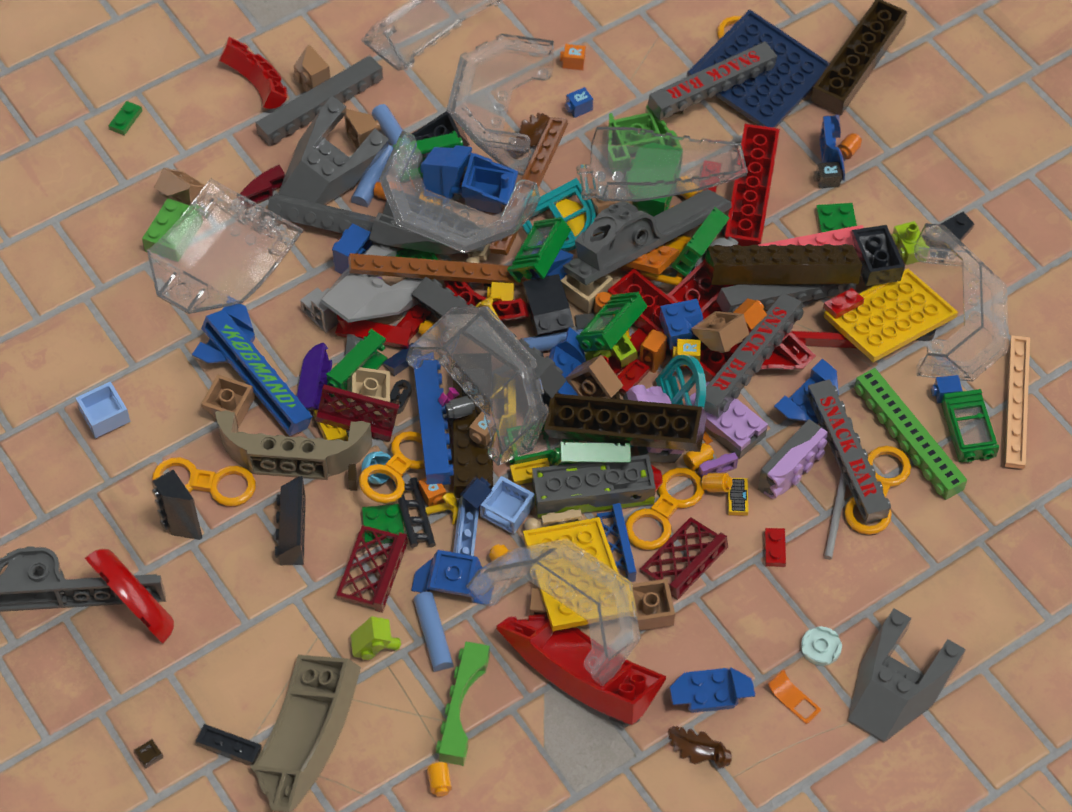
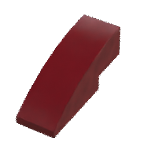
M280 164L257 176L242 190L237 197L240 210L268 200L273 196V191L281 188L285 173Z

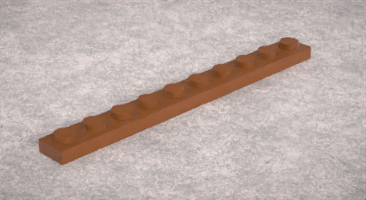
M550 117L489 247L491 254L508 255L568 126L567 119Z
M350 253L348 256L349 273L420 279L427 277L436 280L492 284V282L513 283L515 286H523V281L531 280L523 276L520 282H516L507 271L510 265Z

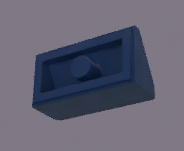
M411 343L408 349H402L384 361L383 365L396 376L413 364L412 353H423L424 349Z

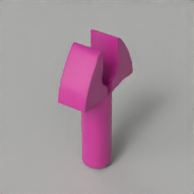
M451 387L447 395L444 392L440 395L438 402L444 406L460 394L455 388Z

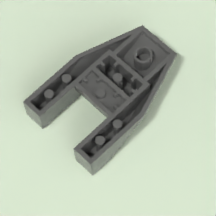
M331 96L298 141L279 194L325 205L353 188L389 146V139L377 129H374L354 154L348 157L325 139L346 114V106L334 96Z
M391 190L387 197L383 214L378 213L374 220L369 239L377 244L447 255L483 251L491 232L446 208H442V206Z
M893 608L860 664L848 718L849 723L883 743L934 705L962 661L966 650L947 639L924 676L890 656L907 632L912 619Z

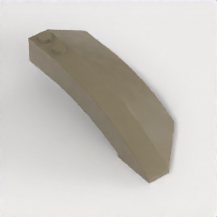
M298 655L287 695L274 728L255 763L250 765L253 772L256 773L263 793L267 795L270 801L269 805L273 811L293 812L325 767L346 721L361 667L346 658Z

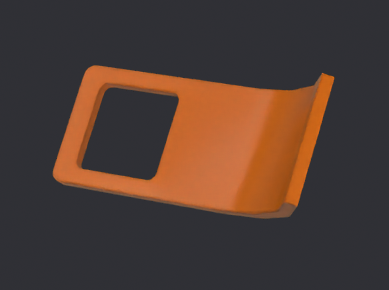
M782 670L768 683L774 696L805 724H808L821 712V708L790 681L785 670ZM804 699L816 709L807 719L794 709Z

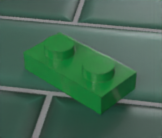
M126 101L108 125L109 130L125 136L142 113V107Z

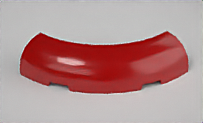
M228 37L219 61L241 73L254 85L262 98L263 108L274 109L282 106L287 99V88L281 83L282 77L260 54H253L247 50V45L232 37Z
M443 280L446 287L455 294L454 296L457 297L459 295L467 302V305L472 304L476 306L479 302L487 299L476 293L469 282ZM522 298L509 301H493L492 303L501 321L518 320L529 316L528 305ZM485 308L479 309L478 313L482 314L484 312L488 315Z
M99 549L87 555L85 560L163 644L169 638L174 628L172 616L109 549Z

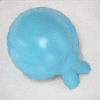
M382 451L367 454L362 462V471L370 465H386L391 456ZM375 473L368 477V482L383 484L391 477L382 473Z

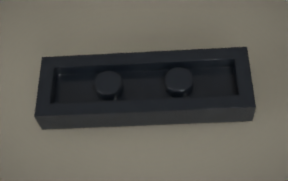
M207 724L203 725L195 741L196 745L249 765L255 763L262 749L261 744Z

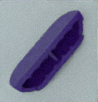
M324 342L311 348L303 360L297 397L307 410H317L319 408L323 385H328L326 374L332 370V360L328 358L326 352L328 347Z

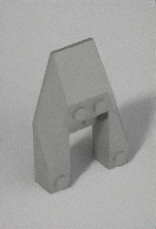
M376 243L364 254L396 257L398 249L393 246ZM348 267L323 296L321 303L347 322L398 315L420 304L412 293L423 279L406 278L390 286L376 275L349 273Z

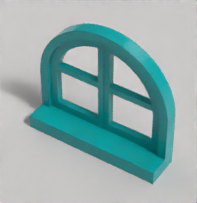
M575 178L533 200L521 227L528 236L533 227L529 219L547 209H550L555 218L562 217L565 222L586 212V223L582 231L577 236H574L573 232L570 231L567 237L569 240L565 241L561 250L566 252L576 249V238L582 232H585L595 221V208L581 183ZM576 195L584 208L563 218L555 206L556 203Z
M690 355L675 356L655 379L657 386L661 387L663 393L669 396L671 404L684 405L682 401L684 398L686 405L692 406L688 392L696 383L694 406L704 408L706 379L700 362ZM682 365L688 366L693 372V375L686 384L680 368ZM675 371L677 373L679 383L681 386L680 391L675 376H672L675 373Z

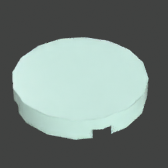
M819 626L812 630L810 629L802 638V654L812 664L819 666L830 665L841 654L842 642L838 634L830 628Z

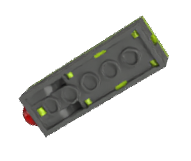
M649 455L632 456L631 463L582 462L532 468V488L535 494L537 518H542L543 515L548 513H562L571 509H581V513L612 509L613 504L621 503V508L654 504L655 492L663 483L661 470L651 465Z

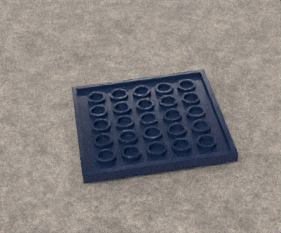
M749 9L687 72V77L766 41L777 55L774 68L760 73L755 78L751 77L742 84H736L726 91L723 90L715 96L757 125L776 128L813 89V86L830 63Z

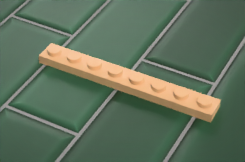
M1013 335L1010 338L1005 467L1024 469L1026 466L1030 338Z

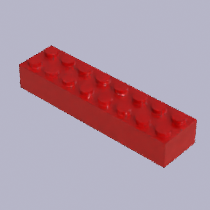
M744 124L731 198L732 208L729 210V220L727 221L725 238L731 237L739 242L737 245L751 246L759 245L762 242L780 132L778 128Z
M631 270L608 289V293L611 295L639 292L648 307L633 324L647 334L653 329L664 333L659 320L660 306L676 302L637 270ZM667 343L666 352L673 356V349H669ZM704 343L700 344V364L703 368L706 382H711L735 352L733 348L728 352L720 353L719 351L710 350Z

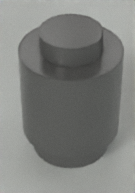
M468 396L450 400L449 403L445 404V409L449 419H457L471 415L472 410H475L472 398L469 399Z

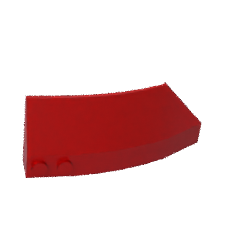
M706 259L667 294L676 303L697 299L703 314V320L715 311L722 312L716 301L721 288L734 286L712 285L705 267ZM790 332L783 337L781 344L775 347L771 357L763 362L761 369L803 370L816 355ZM742 342L735 344L731 348L736 351Z
M530 615L528 619L517 620L516 616L507 617L496 626L497 631L546 679L578 701L626 724L633 725L644 715L666 681L665 675L613 653L577 627L552 631L549 618H545V615Z

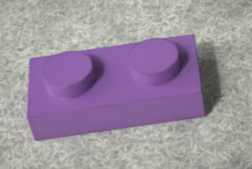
M736 453L724 454L718 459L703 462L699 465L698 475L702 479L708 473H725L736 469L738 463Z

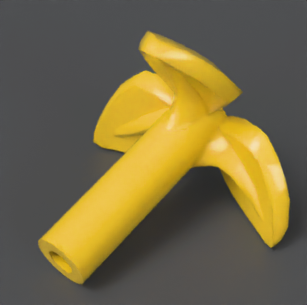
M500 296L488 297L475 306L478 310L485 308L493 323L497 321L499 324H502L492 306L493 301H502Z
M447 493L442 496L445 503L426 507L427 515L451 510L453 513L452 525L457 521L458 504L453 493Z

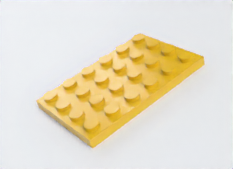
M908 268L904 270L901 281L878 284L860 293L864 298V303L835 319L827 311L824 312V318L872 362L885 357L955 319L958 315L956 309Z
M600 517L523 531V539L552 631L632 615V610Z

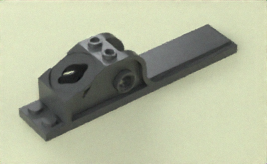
M706 189L654 217L644 211H638L634 205L625 201L612 204L602 210L588 229L576 238L575 245L578 258L563 265L564 272L584 285H588L702 224L714 207L721 212L732 208L731 201Z
M33 546L18 548L7 553V556L0 558V572L8 564L6 570L0 575V612L125 604L102 577L65 579L57 555L48 548ZM134 575L158 602H166V593L161 575Z

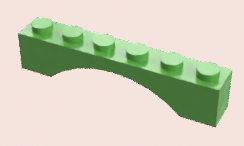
M466 641L464 649L460 648L458 660L461 663L460 667L456 666L454 678L456 683L451 685L450 689L452 700L451 704L447 703L445 715L448 717L446 722H442L440 734L443 737L442 741L437 742L436 753L439 754L440 762L464 766L468 751V738L460 721L461 705L469 688L478 678L486 673L490 657L489 645Z

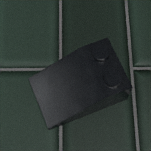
M447 110L407 136L411 142L452 134L453 131H456L458 138H462L463 146L468 147L470 145L460 121L450 110ZM430 152L424 153L425 159L427 158V155L430 154ZM419 154L420 156L415 159L416 163L421 162V154Z
M887 225L852 230L854 247L862 263L860 274L865 285L872 286L901 281L905 265Z
M559 274L547 276L544 279L537 278L522 282L534 336L568 330V327H574L571 310Z

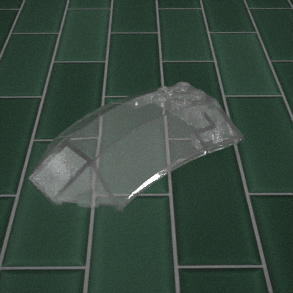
M210 179L173 227L150 249H147L157 297L188 314L242 304L273 273L304 229L221 183Z

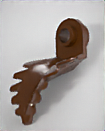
M537 113V118L534 115H530V122L523 120L519 134L511 139V148L520 154L521 152H526L531 146L538 145L550 117L544 113H541V115Z
M678 726L669 728V739H672L670 744L671 746L675 745V752L682 749L680 754L682 759L691 756L690 761L692 764L713 760L719 768H725V766L731 764V751L726 749L722 742L712 740L706 732L700 731L696 735L692 729H688L686 733L683 727H680V729Z

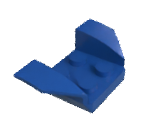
M839 114L823 116L819 138L822 167L829 166L833 168L836 166L834 170H842L843 181H845L844 158L840 148L836 147V138L841 137Z
M229 298L222 310H225L231 316L236 325L253 343L255 334L246 306ZM210 339L207 344L200 342L192 353V356L208 364L229 363Z
M568 327L566 340L556 344L551 349L549 358L556 363L555 365L563 371L561 375L565 379L577 366L586 362L585 352L576 339V336L579 334L570 327ZM568 381L557 392L559 394L578 395Z
M821 359L811 369L810 378L790 398L784 396L774 407L788 419L805 422L810 419L818 425L817 417L806 396L808 385L830 379L832 385H835L838 390L837 370Z
M437 550L433 558L415 572L411 591L422 593L434 590L472 598L473 603L490 606L494 586L482 568L478 557Z
M731 667L729 669L721 668L684 672L670 686L673 705L688 704V710L692 713L733 709L738 705L739 698L755 697L752 678Z

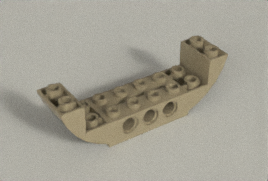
M226 410L215 411L221 442L226 452L234 461L250 470L252 474L295 478L303 476V478L328 480V477L348 470L349 464L360 462L372 446L371 424L364 421H351L348 441L340 439L324 440L323 438L311 439L301 436L286 437L284 435L273 436L263 433L247 434L245 432H238L235 412Z

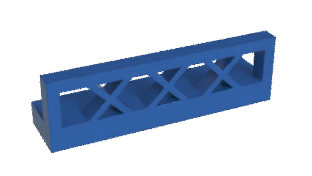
M621 503L613 504L612 511L597 513V517H600L604 532L605 530L607 531L605 533L606 538L610 533L618 538L614 545L610 542L608 543L611 552L615 550L622 556L618 562L615 561L616 567L626 573L625 577H620L622 583L636 581V568ZM613 517L614 523L611 527L603 524L602 519Z

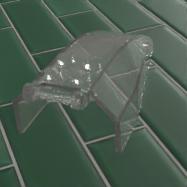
M597 127L591 143L590 164H581L576 168L577 174L580 176L581 197L583 200L597 198L601 201L634 202L708 189L746 176L748 173L740 143L710 140L707 138H702L701 140L690 139V136L687 135L677 137L672 136V133L666 132L665 135L657 134L653 130L633 127ZM587 173H591L594 189H589Z

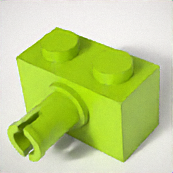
M915 221L894 226L891 236L905 264L909 265L926 260L929 248Z
M626 334L621 337L611 350H600L592 354L593 358L600 355L607 358L615 357L621 368L638 358L637 350Z
M371 616L351 634L353 657H359L363 660L372 659L384 648L398 651L401 646L400 638L391 637L389 619Z

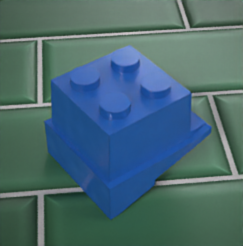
M458 145L454 148L434 147L430 154L427 155L425 161L421 163L420 170L423 173L422 189H424V195L442 199V208H446L455 194L462 195L460 183L465 166H468L472 147Z
M471 153L462 183V197L465 198L466 208L501 214L503 206L509 207L518 171L492 162V159Z

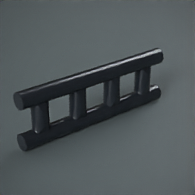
M416 477L410 479V484H405L404 491H413L415 500H405L403 493L401 498L398 499V504L410 547H417V541H427L428 547L431 548L436 546L419 489L418 480ZM392 479L393 486H394V489H395V491H396V484H395L394 480ZM408 508H418L420 516H410ZM412 524H422L424 533H415Z

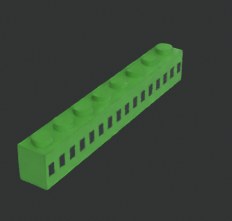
M874 368L858 376L854 387L857 395L864 399L870 410H873L879 422L886 426L891 437L899 442L901 449L908 453L913 464L921 469L925 479L934 485L936 492L947 500L963 491L967 483L966 477L878 370Z

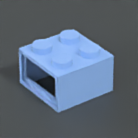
M111 381L76 397L79 411L95 438L131 422L128 410Z
M501 476L491 489L492 492L480 505V517L514 535L535 506V494Z

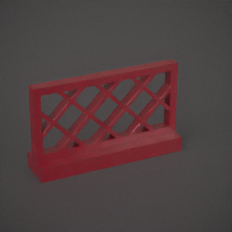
M324 384L315 421L349 431L351 421H364L371 424L372 437L390 441L399 405ZM327 393L334 394L335 396L330 397ZM347 398L353 399L354 402H349ZM341 401L343 405L339 406L336 402ZM366 403L372 404L373 407H368ZM360 406L362 410L358 411L355 407ZM384 409H390L394 411L387 413ZM379 411L381 415L376 416L373 412Z
M690 517L640 568V572L653 581L661 580L663 576L675 575V579L669 584L671 596L678 600L728 548L727 536L722 532L717 534ZM693 525L698 529V532L686 533V530ZM710 536L713 540L708 543H702L701 537ZM699 537L700 544L688 545L687 539ZM685 539L686 545L674 546L676 540ZM701 549L699 555L689 556V550ZM676 551H687V557L675 558ZM663 553H673V558L661 560ZM688 562V566L685 569H676V563ZM674 563V570L662 571V565ZM660 565L659 572L648 570L651 566Z
M362 525L336 597L373 607L375 611L383 613L408 545L407 534L399 532V535ZM364 533L373 534L375 539L365 543L363 540ZM386 538L393 539V544L384 549L381 541ZM378 543L382 550L371 554L368 547ZM365 549L369 556L359 561L356 556L357 552ZM384 554L387 558L386 563L378 566L374 558ZM372 560L375 568L365 572L362 564ZM359 566L363 574L352 578L350 571ZM378 571L380 580L371 583L368 576ZM365 578L369 585L359 590L355 582ZM353 584L356 592L350 595L343 593L344 587ZM371 589L374 596L372 601L364 599L361 594Z

